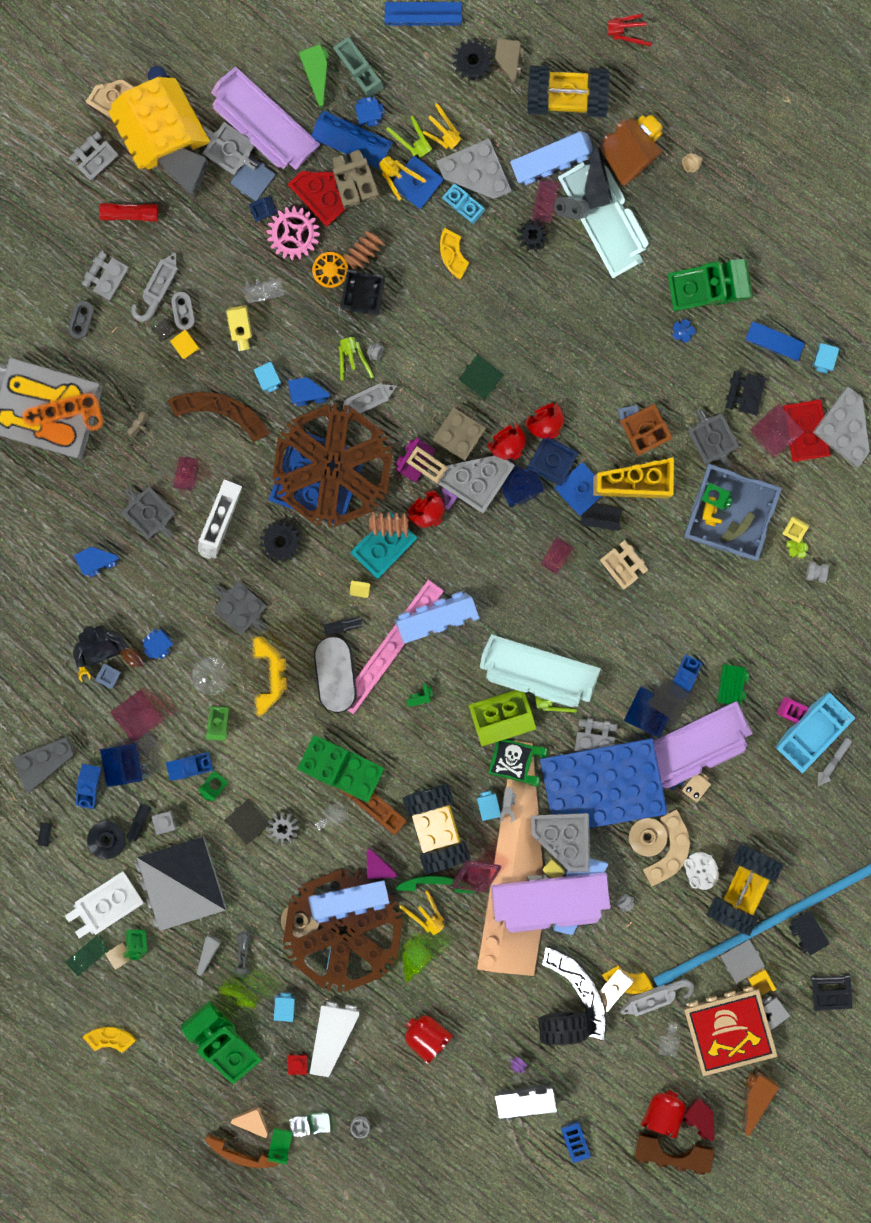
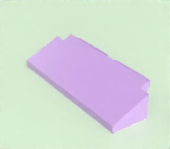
M234 67L218 80L211 91L216 97L212 104L213 108L237 131L245 134L250 142L277 167L284 169L290 164L297 170L320 146L318 141L237 67Z
M737 701L654 741L662 786L665 789L700 774L704 766L712 768L745 752L746 746H748L745 737L753 733Z
M606 872L491 885L493 915L496 921H505L506 929L509 932L547 929L554 923L559 927L596 923L599 921V918H602L601 910L610 909Z

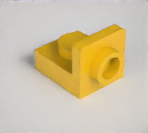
M709 497L711 501H716V498ZM706 502L701 519L705 520L704 524L716 527V523H722V520L711 517L712 514H716L717 507Z

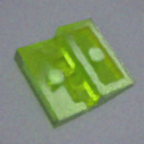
M225 981L220 985L219 994L238 997L236 1005L256 1008L258 999L249 991Z

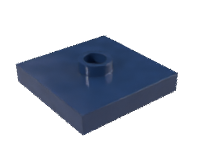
M545 438L542 439L527 469L561 486L578 452L554 439Z

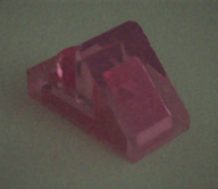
M179 456L173 488L192 490L195 487L198 459Z
M556 537L540 565L557 574L573 547Z

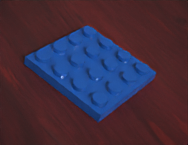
M307 433L325 447L326 439ZM288 446L283 458L282 470L285 473H290L313 462L292 446ZM333 455L331 463H327V467H330L331 471L330 476H332L334 468H338V464H335L334 460L335 455ZM363 464L352 469L360 474ZM320 481L294 493V499L309 511H314L317 508ZM281 484L274 485L269 501L294 509L279 498L286 495V492L281 495L277 494L278 491L282 490L283 486ZM341 484L336 510L339 515H345L353 493Z

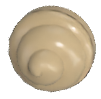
M689 153L682 159L683 168L687 172H696L701 166L703 159L696 154Z

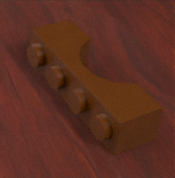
M638 1132L634 1150V1158L638 1162L648 1164L649 1161L656 1162V1165L660 1167L671 1165L680 1171L690 1169L699 1175L710 1173L714 1156L713 1147L694 1144L684 1154L672 1155L660 1147L657 1136Z

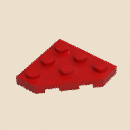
M301 171L287 184L326 227L346 210L342 203L334 172ZM355 184L358 196L360 197L358 186Z

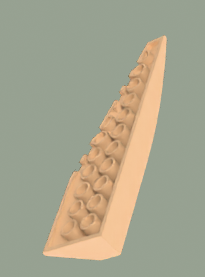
M515 741V742H519V743H523V744H527V745L533 746L532 743L522 742V741ZM534 755L532 756L528 775L535 776ZM507 779L506 787L513 788V793H516L515 805H511V811L514 813L515 819L512 823L510 822L511 816L505 814L503 821H500L477 969L497 973L534 976L541 929L509 932L506 929L505 921H496L493 915L491 885L527 881L526 877L529 875H544L541 844L531 835V816L539 815L536 787Z

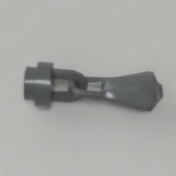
M246 930L239 932L237 935L239 963L238 967H234L235 977L247 978V974H249V968H246V960L252 936ZM242 951H245V956H241Z

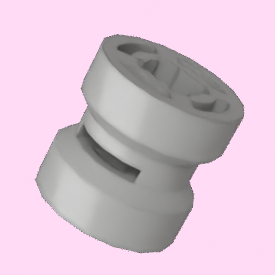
M809 561L806 580L813 581L818 579L820 583H826L829 565L821 564L819 566L815 562Z
M364 1116L355 1117L351 1122L350 1130L352 1135L356 1138H364L368 1135L370 1129L369 1120Z

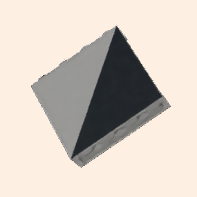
M205 836L137 857L138 861H135L137 871L142 873L143 879L141 884L143 890L148 892L147 903L149 909L153 908L155 916H152L155 927H159L160 931L227 909Z

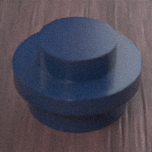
M154 66L148 72V80L150 81L157 77L167 78V73L164 68Z

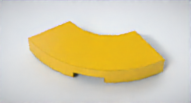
M444 228L440 240L441 257L451 274L461 280L469 265V262L463 258L460 252L461 236Z
M617 965L603 973V978L608 982L620 966ZM626 972L634 982L625 993L641 994L654 989L645 972L638 974Z
M116 1027L97 1028L83 1036L84 1040L94 1051L104 1047H111L123 1053L137 1041L130 1033Z

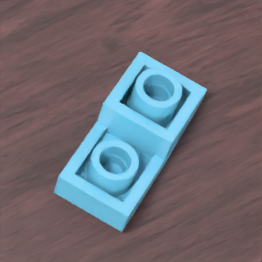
M455 183L442 197L444 201L473 225L485 211L483 206L472 199L469 194Z

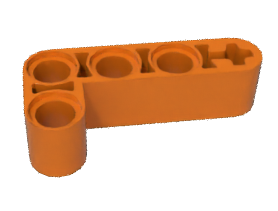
M89 393L28 408L23 413L24 422L30 426H39L81 414L85 426L90 430L97 431L102 428L104 423L99 401L94 395ZM91 397L94 400V404L92 407L86 408L84 401L86 398ZM69 402H73L75 405V409L71 413H68L65 409ZM50 407L56 409V415L52 418L47 416V410ZM42 412L44 420H42V417L34 418L35 422L28 420L31 413L39 415ZM93 416H96L99 420L98 425L95 427H91L89 424V420Z

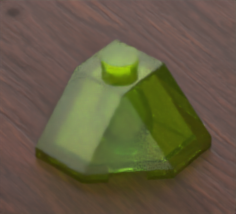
M417 937L413 940L409 938L403 945L404 976L407 983L433 956V951Z

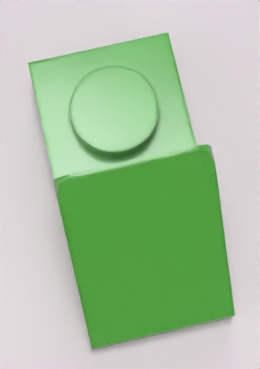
M210 706L206 739L226 740L228 735L229 707Z

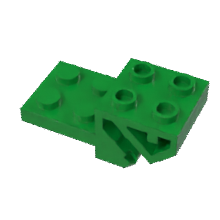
M745 259L729 260L723 264L721 262L703 264L700 267L667 273L673 311L675 312L711 304L718 306L753 298L748 263Z
M313 735L297 770L369 803L385 768L338 744L335 745L322 737Z
M210 1001L180 1025L188 1041L199 1045L197 1049L198 1054L208 1064L211 1063L232 1085L262 1061L261 1057L236 1033L235 1026Z

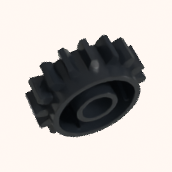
M468 39V44L466 45L461 42L462 48H455L458 54L452 55V58L457 60L452 63L454 67H458L455 73H461V79L468 77V82L472 78H475L476 82H478L479 77L485 79V73H491L489 66H494V62L490 61V59L494 58V54H489L491 48H485V42H482L481 45L478 44V39L474 43ZM475 56L479 61L477 64L471 65L468 62V58Z
M276 521L274 527L268 524L269 530L263 529L262 531L265 533V536H260L264 543L259 545L260 547H265L262 553H268L267 559L269 560L275 557L276 563L279 558H281L283 563H285L286 557L292 560V554H298L296 547H301L300 544H297L301 537H296L299 531H293L292 524L286 527L285 521L282 525ZM279 536L284 537L286 540V544L281 548L275 544V540Z

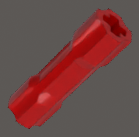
M100 203L99 219L158 222V205Z

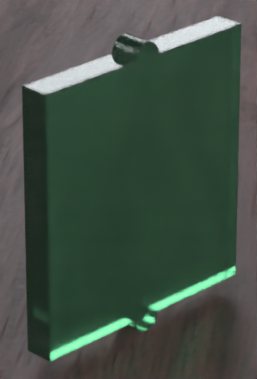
M477 354L470 365H466V370L458 380L485 400L490 392L496 389L497 383L504 374Z

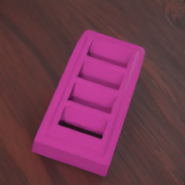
M785 696L777 710V714L797 723L800 721L799 719L803 711L805 710V715L809 707ZM796 707H799L795 716L792 717Z

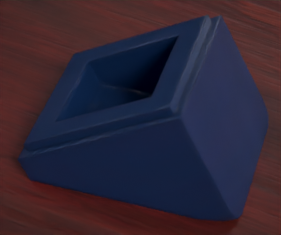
M263 197L249 204L255 222L277 215V210L271 197Z

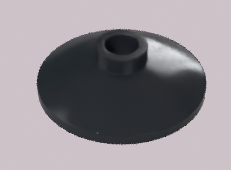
M102 821L95 824L87 836V844L90 851L101 859H112L118 856L124 849L126 842L122 828L111 821ZM105 836L110 837L111 841L109 843L104 842Z

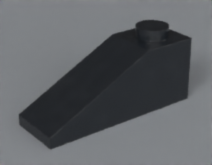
M600 147L593 148L584 188L585 195L582 196L583 200L588 203L589 210L614 204Z

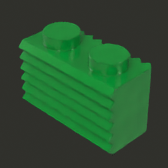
M722 664L717 695L718 703L732 704L737 701L739 706H741V702H745L746 691H743L744 683H748L749 672H746L747 668Z

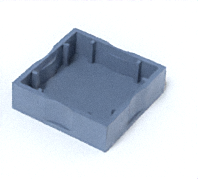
M707 464L683 538L758 561L766 538L767 526L774 513L782 488ZM709 483L731 492V498H733L729 509L726 508L725 512H722L717 508L716 514H712L711 517L722 520L721 524L716 523V527L704 524L705 520L701 519L705 502L701 499ZM712 490L709 492L708 497L718 500L720 494L717 490ZM748 512L755 515L749 528L742 535L726 543L720 540L732 521L739 525Z

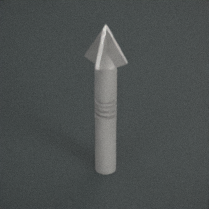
M845 738L825 770L818 772L817 787L831 781L829 776L851 745V740Z

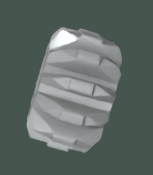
M281 812L280 819L277 814H274L273 818L275 821L268 820V823L273 825V827H267L266 830L273 831L268 837L272 838L275 835L274 843H277L280 838L281 844L285 845V838L291 843L293 840L290 835L297 837L298 834L292 830H299V826L292 825L297 822L296 818L292 821L289 820L292 814L289 813L287 818H284V812ZM279 824L287 825L286 833L278 831L280 828Z

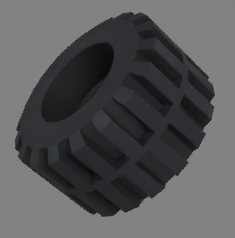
M558 1012L543 1015L538 1019L540 1042L543 1044L569 1045L588 1039L586 1014L581 1012Z

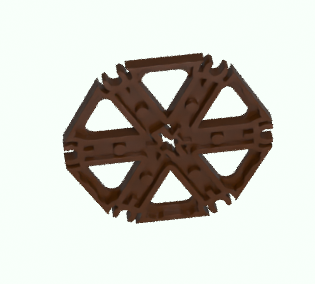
M328 404L290 420L296 425L293 427L290 423L286 424L290 427V433L280 432L286 439L284 440L278 436L272 480L280 477V480H276L273 483L274 485L281 484L283 486L282 490L278 491L277 494L281 495L284 492L287 494L279 498L314 525L316 517H318V526H321L323 519H327L328 527H331L332 519H334V527L375 511L369 506L370 504L375 508L379 507L374 501L377 497H380L382 500L385 499L382 494H379L380 491L387 495L393 451L385 454V451H389L392 448L391 446L384 447L382 445V442L387 440L388 437L384 436L381 439L378 437L386 433L351 406L350 412L347 414V405H344L342 412H338L337 404H334L333 411L331 412V404ZM321 416L328 418L329 423L325 447L304 432L303 425L306 422ZM355 420L368 429L372 436L370 440L345 450L348 423ZM288 446H292L313 462L290 473H285L282 470L284 450ZM333 455H335L334 460L335 464H338V468H334L332 476H330L331 471L330 467H327V463H331ZM379 458L383 461L381 482L378 485L371 484L352 469ZM320 481L317 508L314 511H309L294 499V493ZM340 484L361 499L362 507L345 515L337 513Z
M342 869L302 884L301 886L305 887L306 892L302 888L297 889L301 892V897L291 896L292 900L297 902V904L289 900L283 944L291 942V945H286L284 950L291 948L293 954L287 958L292 959L296 957L297 959L290 963L324 990L325 984L328 982V991H331V986L336 984L340 993L342 984H344L343 993L384 977L379 970L381 969L384 973H388L389 971L384 967L385 964L395 965L394 961L389 959V957L397 961L403 917L395 919V916L402 914V911L398 913L393 911V907L398 905V902H393L391 905L389 903L385 904L384 909L374 911V908L367 910L366 913L355 915V911L348 912V917L339 918L343 923L338 921L336 915L331 916L329 921L318 923L323 927L322 929L299 938L293 935L294 918L297 911H303L312 918L308 898L315 896L314 890L316 887L331 881L339 883V890L375 883L372 879H367V875L362 871L360 879L357 878L359 875L358 870H355V875L350 877L348 876V869H345L344 877H342ZM387 892L389 902L396 899ZM389 923L393 926L391 947L388 950L381 949L363 934L366 931ZM334 924L341 927L347 926L346 931L351 937L345 934L339 935L340 930ZM331 946L327 973L324 976H319L305 965L304 958L309 954ZM350 949L372 966L370 974L355 980L347 978Z

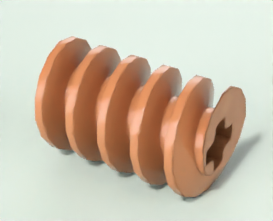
M365 231L366 239L360 237L361 244L354 243L356 250L349 248L351 255H343L346 262L357 272H359L358 267L365 268L363 261L370 263L368 256L375 257L373 250L381 251L378 246L379 244L385 246L374 233Z
M372 512L369 519V536L371 531L374 532L375 536H378L379 531H381L382 536H385L388 531L390 537H393L396 531L398 537H401L402 532H404L405 537H408V519L405 513L402 514L401 518H399L398 513H395L393 518H391L390 513L387 512L384 518L382 512H379L378 517Z

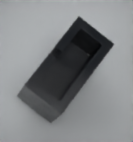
M809 909L789 920L791 925L788 928L794 937L796 935L799 937L801 942L798 945L803 953L807 952L811 956L830 944Z

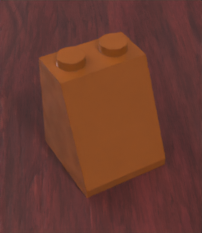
M633 118L627 121L623 119L615 127L617 130L606 135L603 138L604 143L600 146L623 186L640 175L662 153V150Z

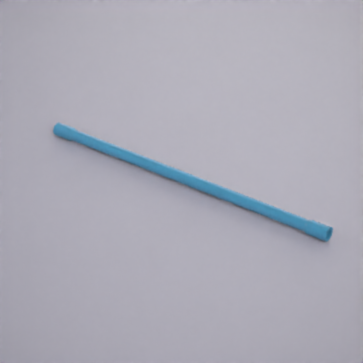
M871 864L756 924L750 936L739 933L683 964L654 977L655 983L658 987L666 985L682 974L871 875Z

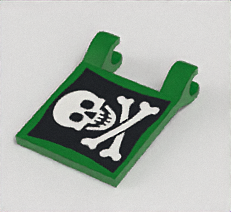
M507 739L498 741L495 745L488 774L538 787L540 778L528 775L532 756L546 758L547 749Z

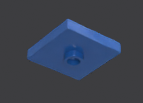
M413 156L405 167L420 175L426 182L423 183L402 170L399 173L401 178L396 177L393 184L399 194L421 210L444 179L417 157Z
M583 462L565 478L561 486L557 485L554 488L579 516L602 497L593 496V476L595 475Z

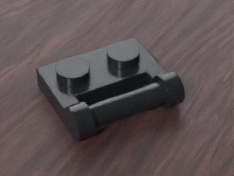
M850 973L844 974V976H811L814 1011L853 1009ZM844 983L845 989L819 990L818 985Z

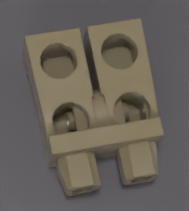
M360 150L350 153L352 163L346 165L343 156L333 158V172L344 209L361 204L355 184L358 186L363 203L379 198L366 158H363Z

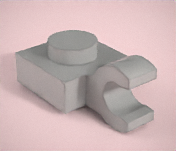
M505 787L500 821H503L505 814L511 816L510 822L513 823L515 815L511 811V805H515L516 793H513V788Z

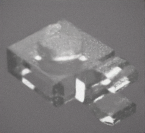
M339 801L324 810L323 812L326 817L317 821L315 825L318 830L329 823L334 828L347 820L349 816Z
M668 1022L667 1034L660 1035L657 1052L659 1055L677 1057L680 1037H675L676 1023Z

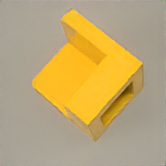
M186 330L170 340L183 359L200 350Z
M764 968L747 977L754 988L758 987L760 996L770 990H776Z

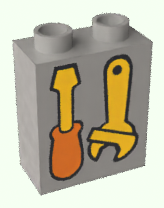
M13 358L9 359L8 366L0 364V436L82 460L90 434V429L85 426L82 414L39 426H30L24 422L23 413L28 408L88 393L94 395L99 401L103 386ZM91 397L86 398L84 401L86 408H90L94 404V400ZM73 402L67 403L65 407L68 413L73 412L75 409ZM50 407L47 410V416L52 418L56 415L54 407ZM42 412L39 415L31 413V416L28 417V420L35 422L34 418L42 417V420H44ZM95 416L91 417L89 420V424L91 427Z

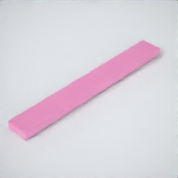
M428 580L405 612L410 614L422 605H427V607L434 605V601L438 600L443 590ZM396 624L356 678L357 699L348 710L352 714L356 712L405 645L401 640Z

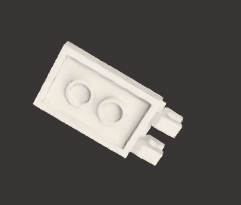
M124 871L76 901L75 905H73L75 909L66 914L65 917L70 922L80 915L86 925L75 931V933L81 938L89 932L96 935L144 904Z

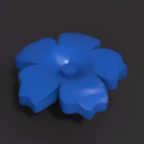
M685 319L680 323L675 322L673 324V331H676L672 334L674 339H682L683 343L691 339L690 335L695 334V329L693 326H689L690 321Z

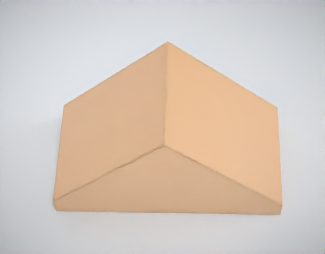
M259 1107L233 1116L231 1124L264 1138L267 1137L268 1129Z

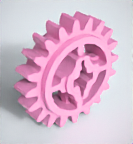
M293 206L292 212H289V209L285 207V214L278 211L279 218L272 216L275 223H268L272 230H268L267 234L272 235V237L267 240L268 242H274L271 245V249L278 248L276 251L277 255L283 252V259L289 254L291 260H294L295 255L301 260L302 253L309 256L307 250L314 251L312 244H318L314 237H319L320 233L314 231L319 228V225H312L316 219H309L310 212L303 215V208L296 212V208ZM288 219H300L303 223L294 225ZM283 224L285 232L278 239V229ZM288 226L294 231L298 230L296 233L298 241L293 236L289 237L290 230ZM306 229H309V236L304 244L301 236ZM293 242L298 248H287L283 244Z

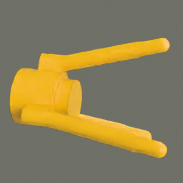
M436 103L435 107L450 129L447 131L437 120L429 116L433 124L445 134L442 137L444 141L426 131L422 133L441 144L445 149L449 147L452 150L462 138L439 104Z
M389 156L382 159L379 164V168L383 171L382 176L387 180L399 201L401 197L389 177L396 175L398 178H401V175L398 173L399 168L421 182H426L420 175L402 165L398 160L394 161Z
M426 890L425 893L436 917L434 915L430 917L419 906L418 909L427 919L425 923L403 905L399 906L407 915L419 923L427 933L431 932L435 935L445 927L442 923L444 918L440 915L429 890Z

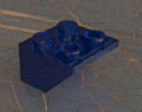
M640 686L623 721L660 738L676 703Z
M138 742L100 749L107 787L145 780Z

